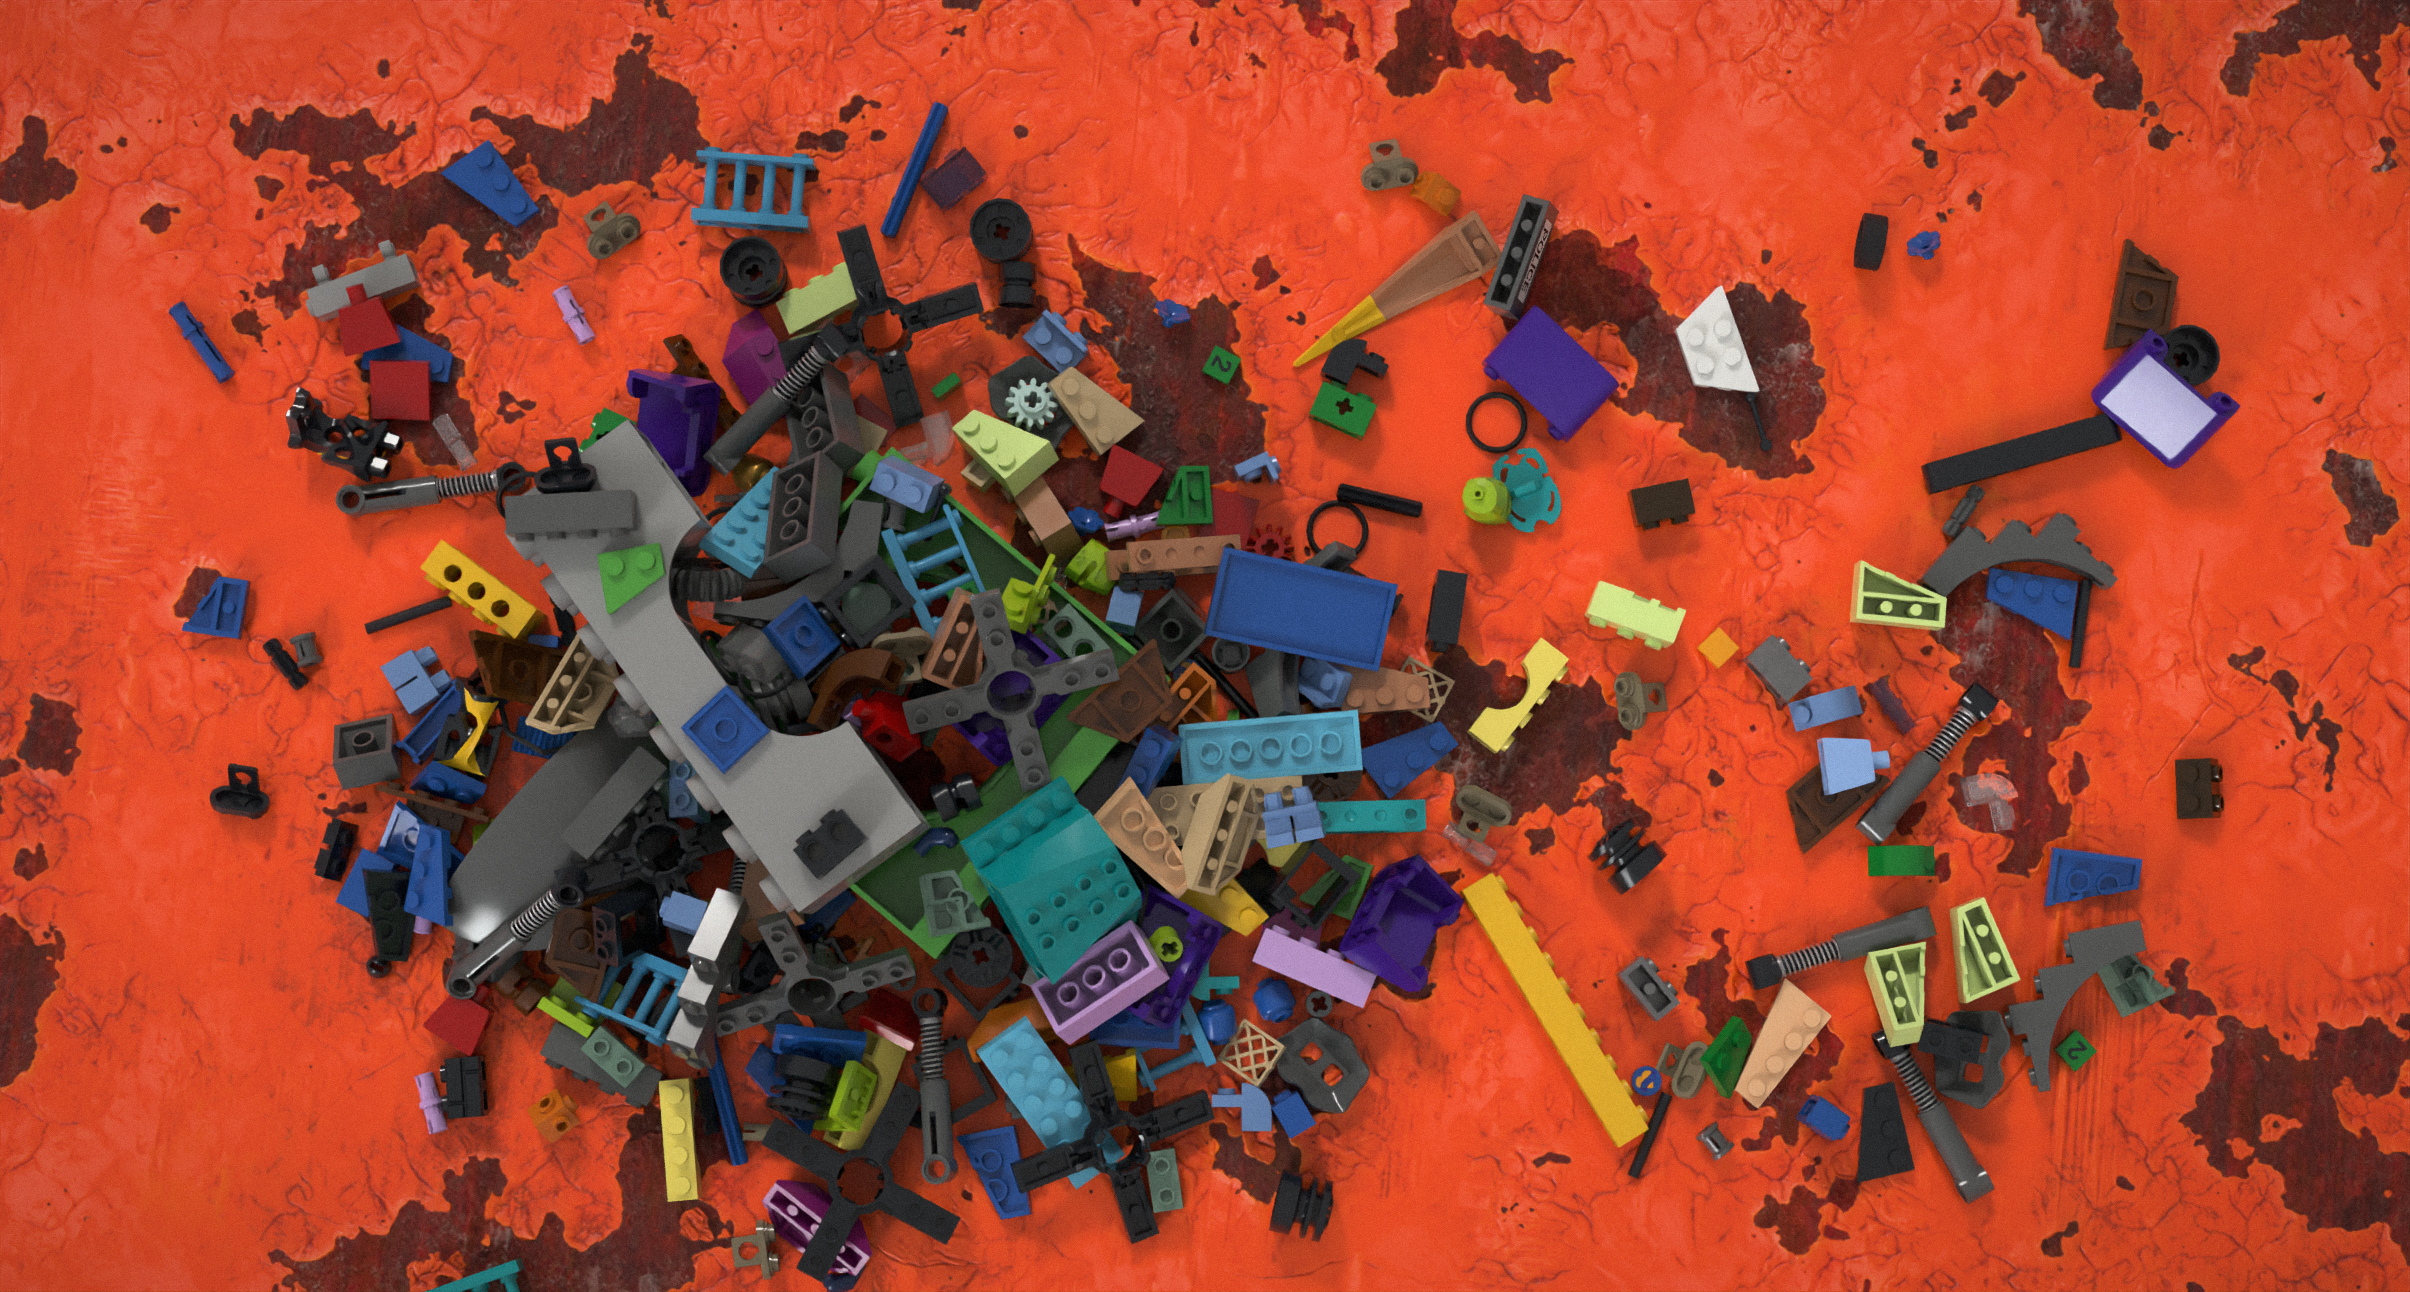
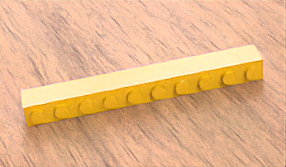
M1493 872L1489 873L1461 890L1460 893L1613 1144L1619 1148L1647 1131L1649 1128L1645 1122L1649 1121V1118L1641 1105L1636 1107L1632 1102L1630 1096L1633 1095V1091L1626 1080L1620 1081L1614 1072L1618 1067L1609 1053L1604 1056L1598 1045L1602 1044V1041L1595 1029L1588 1030L1583 1021L1587 1017L1579 1003L1573 1004L1567 995L1571 992L1563 977L1557 979L1552 971L1555 964L1547 951L1541 953L1536 944L1540 941L1536 932L1531 926L1526 928L1521 920V917L1524 916L1522 909L1515 900L1510 902L1505 894L1509 890L1500 875L1495 877Z

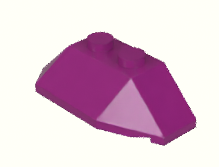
M758 309L753 310L732 324L722 363L750 406L769 386L777 387V383H781L780 379H784V375L788 376L777 342L779 341Z
M778 1179L762 1200V1203L768 1210L770 1220L775 1225L776 1232L804 1254L833 1199L815 1183ZM859 1218L856 1220L829 1271L849 1273V1275L856 1276L873 1255L862 1220Z

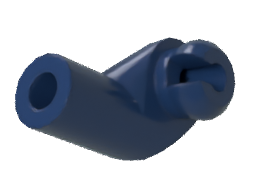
M949 827L930 828L912 848L924 858L935 845H945L948 849L954 848L959 842V837Z
M864 1265L856 1276L849 1275V1273L837 1276L829 1273L823 1281V1286L828 1292L852 1290L866 1266Z

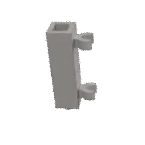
M390 240L378 243L385 261L331 281L327 267H324L323 264L313 267L312 271L318 286L306 290L309 299L305 300L310 315L312 317L316 316L321 322L339 317L338 309L341 306L351 304L346 287L363 283L368 299L382 296L384 300L422 286L412 258L406 253L397 256L394 244Z

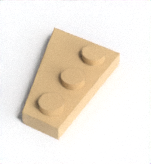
M1072 366L1065 369L1046 384L1097 456L1102 455L1113 444H1116L1145 421Z

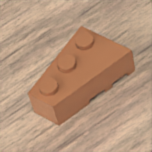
M1041 475L1016 497L1004 487L1001 488L1009 504L1015 501L1018 506L1014 511L1023 525L1026 523L1030 525L1032 530L1028 533L1037 547L1042 545L1048 556L1050 553L1056 555L1053 563L1055 566L1084 547L1072 522Z
M956 587L932 639L933 645L926 652L920 665L923 678L949 689L978 683L983 666V646L969 596L974 594L959 587Z
M1339 664L1353 675L1340 711L1358 710L1359 716L1430 709L1428 678L1381 666H1379L1377 672Z
M760 859L753 864L747 860L741 896L746 898L749 911L739 933L751 944L764 939L757 927V919L779 912L759 885L760 881L770 875ZM796 908L788 913L795 927L805 923L804 913H798Z

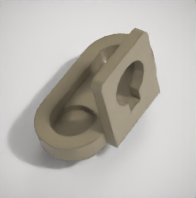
M1397 139L1369 143L1373 163L1366 165L1360 173L1362 185L1367 190L1379 191L1407 186L1414 182L1419 175L1418 166L1413 159L1402 157ZM1385 147L1393 149L1389 152L1390 155L1383 156V153L1377 151Z
M604 201L583 216L584 221L593 232L587 239L586 247L589 253L596 259L610 257L634 240L640 233L641 226L636 216L631 213L616 215L607 201ZM606 212L604 215L605 219L600 222L598 220L593 221L596 215Z
M913 627L906 632L892 633L890 631H882L872 641L871 648L892 652L902 661H906L907 666L913 668L914 672L911 675L902 676L898 685L922 682V673L917 656L928 652L933 642L930 633L920 627Z
M1631 671L1622 672L1617 676L1614 682V691L1617 701L1618 718L1625 729L1639 730L1646 723L1647 713L1668 710L1663 682L1642 683L1640 677ZM1653 689L1659 696L1658 705H1655L1653 701H1649L1648 695L1652 694Z
M1465 785L1457 793L1456 803L1464 811L1457 827L1459 833L1479 843H1483L1491 825L1503 827L1510 822L1513 809L1506 800L1476 785ZM1473 821L1478 823V828L1481 832L1471 831L1466 824H1472Z
M1695 1041L1689 1044L1684 1051L1670 1043H1666L1656 1065V1070L1673 1078L1671 1086L1676 1096L1682 1099H1691L1699 1093L1707 1075L1699 1059L1708 1049L1709 1045L1701 1041ZM1673 1053V1058L1676 1059L1674 1065L1666 1067L1667 1058Z
M765 1219L756 1220L757 1234L731 1239L732 1252L736 1268L761 1264L763 1279L768 1280L775 1276V1272H780L779 1255L773 1254L770 1249L771 1242H776L777 1240L775 1225L769 1224ZM745 1242H750L759 1248V1253H756L755 1257L750 1260L742 1258L739 1253L740 1246Z

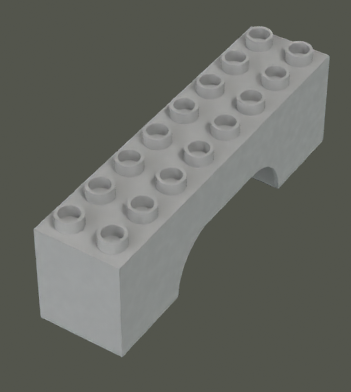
M627 419L580 453L582 463L593 465L598 475L597 482L588 492L631 489L636 493L637 531H629V536L610 537V532L597 533V538L579 539L578 534L566 535V540L549 541L547 536H534V542L524 543L515 542V538L506 536L524 560L528 561L530 559L538 568L546 563L552 573L540 582L555 604L562 611L567 609L573 617L580 612L584 615L588 623L576 632L591 654L598 661L603 659L608 666L615 661L618 662L625 673L616 678L613 683L628 705L634 711L639 709L644 715L652 710L661 723L650 730L649 733L664 755L671 762L675 759L680 765L688 760L694 767L697 774L687 780L686 784L697 801L707 812L712 810L717 814L724 809L734 824L724 830L722 834L733 851L743 862L748 860L753 864L758 859L762 861L770 875L760 881L759 885L773 906L780 913L784 910L786 913H790L796 908L798 913L813 914L931 826L874 747L865 741L860 729L848 721L833 730L811 736H792L770 730L771 732L726 774H723L681 729L690 718L726 685L741 698L761 721L762 719L747 697L739 690L738 686L727 684L702 650L700 643L701 634L691 620L687 600L673 599L670 594L669 579L672 561L675 559L682 560L683 558L697 557L702 550L699 547L702 538L713 526L649 438ZM534 486L523 495H540L544 493L539 492ZM577 491L560 492V493H575V492H577ZM660 543L666 575L655 584L648 586L635 599L632 598L620 607L619 611L615 614H607L597 554ZM709 646V649L718 665L730 678H732ZM832 809H835L836 812L844 809L869 839L819 880L793 851L798 846L795 841L809 829L812 832L816 831L822 825L819 820ZM838 823L833 829V836L838 841L846 839L849 835V828L845 823ZM820 843L813 844L810 847L809 857L813 861H819L824 857L825 849Z

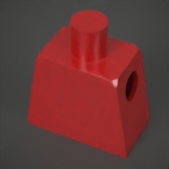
M363 283L346 287L351 304L341 306L338 309L345 357L401 342L403 339L402 334L382 296L368 299Z
M1113 444L1099 488L1101 494L1109 497L1102 512L1118 520L1124 506L1137 510L1162 477L1164 469Z
M882 690L876 692L865 701L862 699L857 700L852 707V715L861 719L862 733L865 741L898 762H902L921 748L919 733L910 734L902 702L912 699Z
M481 983L477 986L475 994L469 999H456L449 995L422 1027L468 1056H476L495 1013L494 1010L484 1004L492 989Z

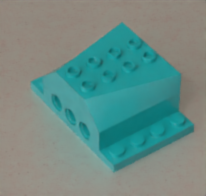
M1062 776L960 842L1038 981L1045 977L1054 985L1093 944L1129 920H1132L1135 924L1137 922L1138 910L1142 908V896L1139 888L1114 843L1091 812L1078 803L1068 782Z

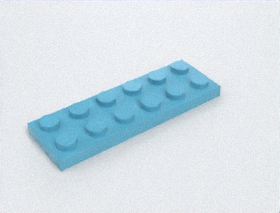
M775 466L702 538L699 544L700 548L750 579L763 566L773 473L780 470Z
M1358 710L1178 725L1179 737L1184 739L1180 746L1183 785L1217 782L1227 773L1246 779H1260L1363 770Z
M1026 1015L976 1050L1047 1149L1064 1142L1071 1143L1083 1138L1085 1128L1090 1123L1091 1118L1087 1105L1084 1104L1081 1092ZM1104 1130L1103 1132L1107 1135L1103 1139L1102 1145L1097 1144V1146L1103 1149L1106 1163H1114L1123 1157L1125 1153L1110 1132ZM1092 1166L1067 1177L1077 1190L1100 1172Z

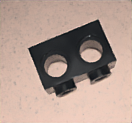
M832 809L819 820L822 825L816 831L812 832L809 829L795 841L798 846L793 851L819 880L869 839L844 809H840L838 812ZM838 823H845L849 828L848 837L842 841L836 840L833 836V829ZM816 843H820L825 849L824 857L819 861H813L809 857V849Z
M1924 1016V1026L1917 1051L1978 1064L1984 1035L1983 1029Z

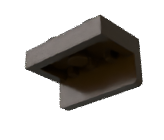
M2218 759L2175 760L2177 819L2220 818V812L2224 811V797L2220 794L2219 782L2223 781V768L2221 764L2218 765Z

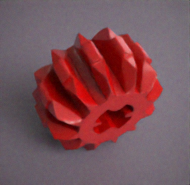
M1267 524L1266 534L1263 533L1260 527H1257L1255 532L1259 538L1257 539L1252 535L1247 537V540L1255 546H1247L1245 551L1266 555L1267 552L1263 553L1261 548H1265L1266 544L1271 542L1273 547L1277 546L1278 548L1271 557L1292 561V558L1285 553L1294 552L1295 547L1284 545L1292 539V536L1289 534L1281 538L1283 527L1280 526L1276 534L1272 533V525Z

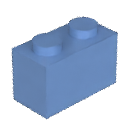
M890 455L879 461L869 489L918 512L925 513L936 506L940 495L939 488L940 485L944 484L945 479Z
M673 891L671 898L664 897L659 916L663 917L664 926L695 936L708 908V902Z

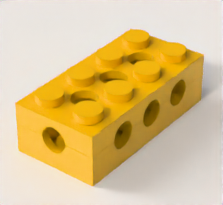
M442 539L420 567L427 573L424 577L427 581L443 591L447 588L451 590L448 594L450 598L466 608H469L470 605L474 607L471 613L490 626L493 623L497 624L498 627L495 631L504 637L527 642L528 635L533 634L547 616L456 547ZM462 572L461 578L456 581L457 574ZM485 589V595L479 599L480 592ZM509 606L508 614L503 617V610Z

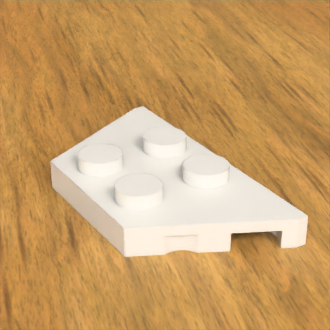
M1719 286L1675 330L1693 385L1706 388L1716 387L1728 391L1738 390L1748 393L1753 392L1754 394L1758 393L1760 390L1723 286Z

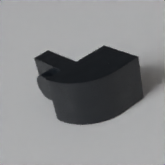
M1349 339L1339 343L1332 349L1324 363L1320 376L1330 381L1339 382L1347 387L1356 368L1383 380L1389 365L1384 363L1386 360L1384 357L1374 352H1370L1369 355L1364 353L1367 341Z

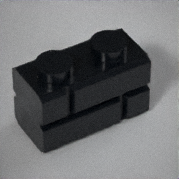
M485 1055L444 1059L445 1065L440 1066V1079L442 1083H446L447 1095L442 1096V1109L444 1113H448V1119L489 1115Z

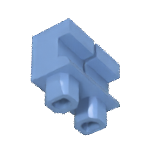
M431 646L418 651L411 649L380 667L392 688L397 690L396 694L405 709L412 716H417L425 710L424 708L440 700L444 696L443 692L452 685L453 679L446 669L433 676L429 672L427 667L440 660Z
M1308 785L1292 789L1295 805L1284 807L1281 791L1264 795L1265 811L1262 812V817L1265 823L1268 849L1295 844L1296 841L1300 843L1326 836L1318 800H1313V795Z

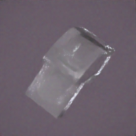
M948 410L921 418L920 422L926 442L898 450L899 453L915 466L927 463L926 458L932 457L935 468L944 464L953 454L956 445V435L952 430L953 424Z
M1983 773L1960 778L1965 807L1989 803L1995 832L2013 829L2012 822H2015V814L2012 805H2008L2007 799L2016 798L2018 794L2009 780L1994 773Z

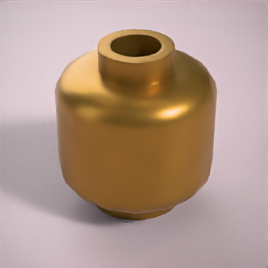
M748 453L733 468L734 484L739 489L749 492L775 465L766 458Z

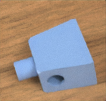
M1827 737L1817 740L1824 796L1874 782V770L1890 767L1888 751L1872 752L1870 740Z

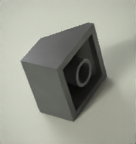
M1181 587L1172 588L1137 622L1134 632L1145 645L1153 638L1156 640L1162 663L1170 672L1174 671L1198 652L1213 637L1204 634L1207 614Z
M393 713L334 725L332 764L343 790L401 778L402 756L400 748L395 745L398 741Z

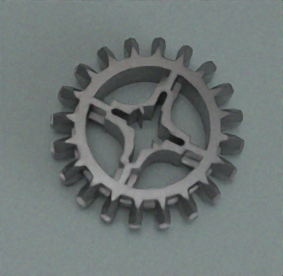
M694 557L672 561L669 581L670 594L673 599L678 598L681 601H699L701 603L723 602L724 600L737 598L743 593V586H745L744 574L720 559Z

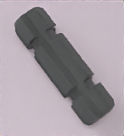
M1975 484L1970 486L1965 494L1966 497L1961 499L1950 516L1951 520H1947L1942 527V531L1951 538L1959 534L1962 529L1960 526L1965 525L1977 507L1976 503H1979L1985 495V491Z

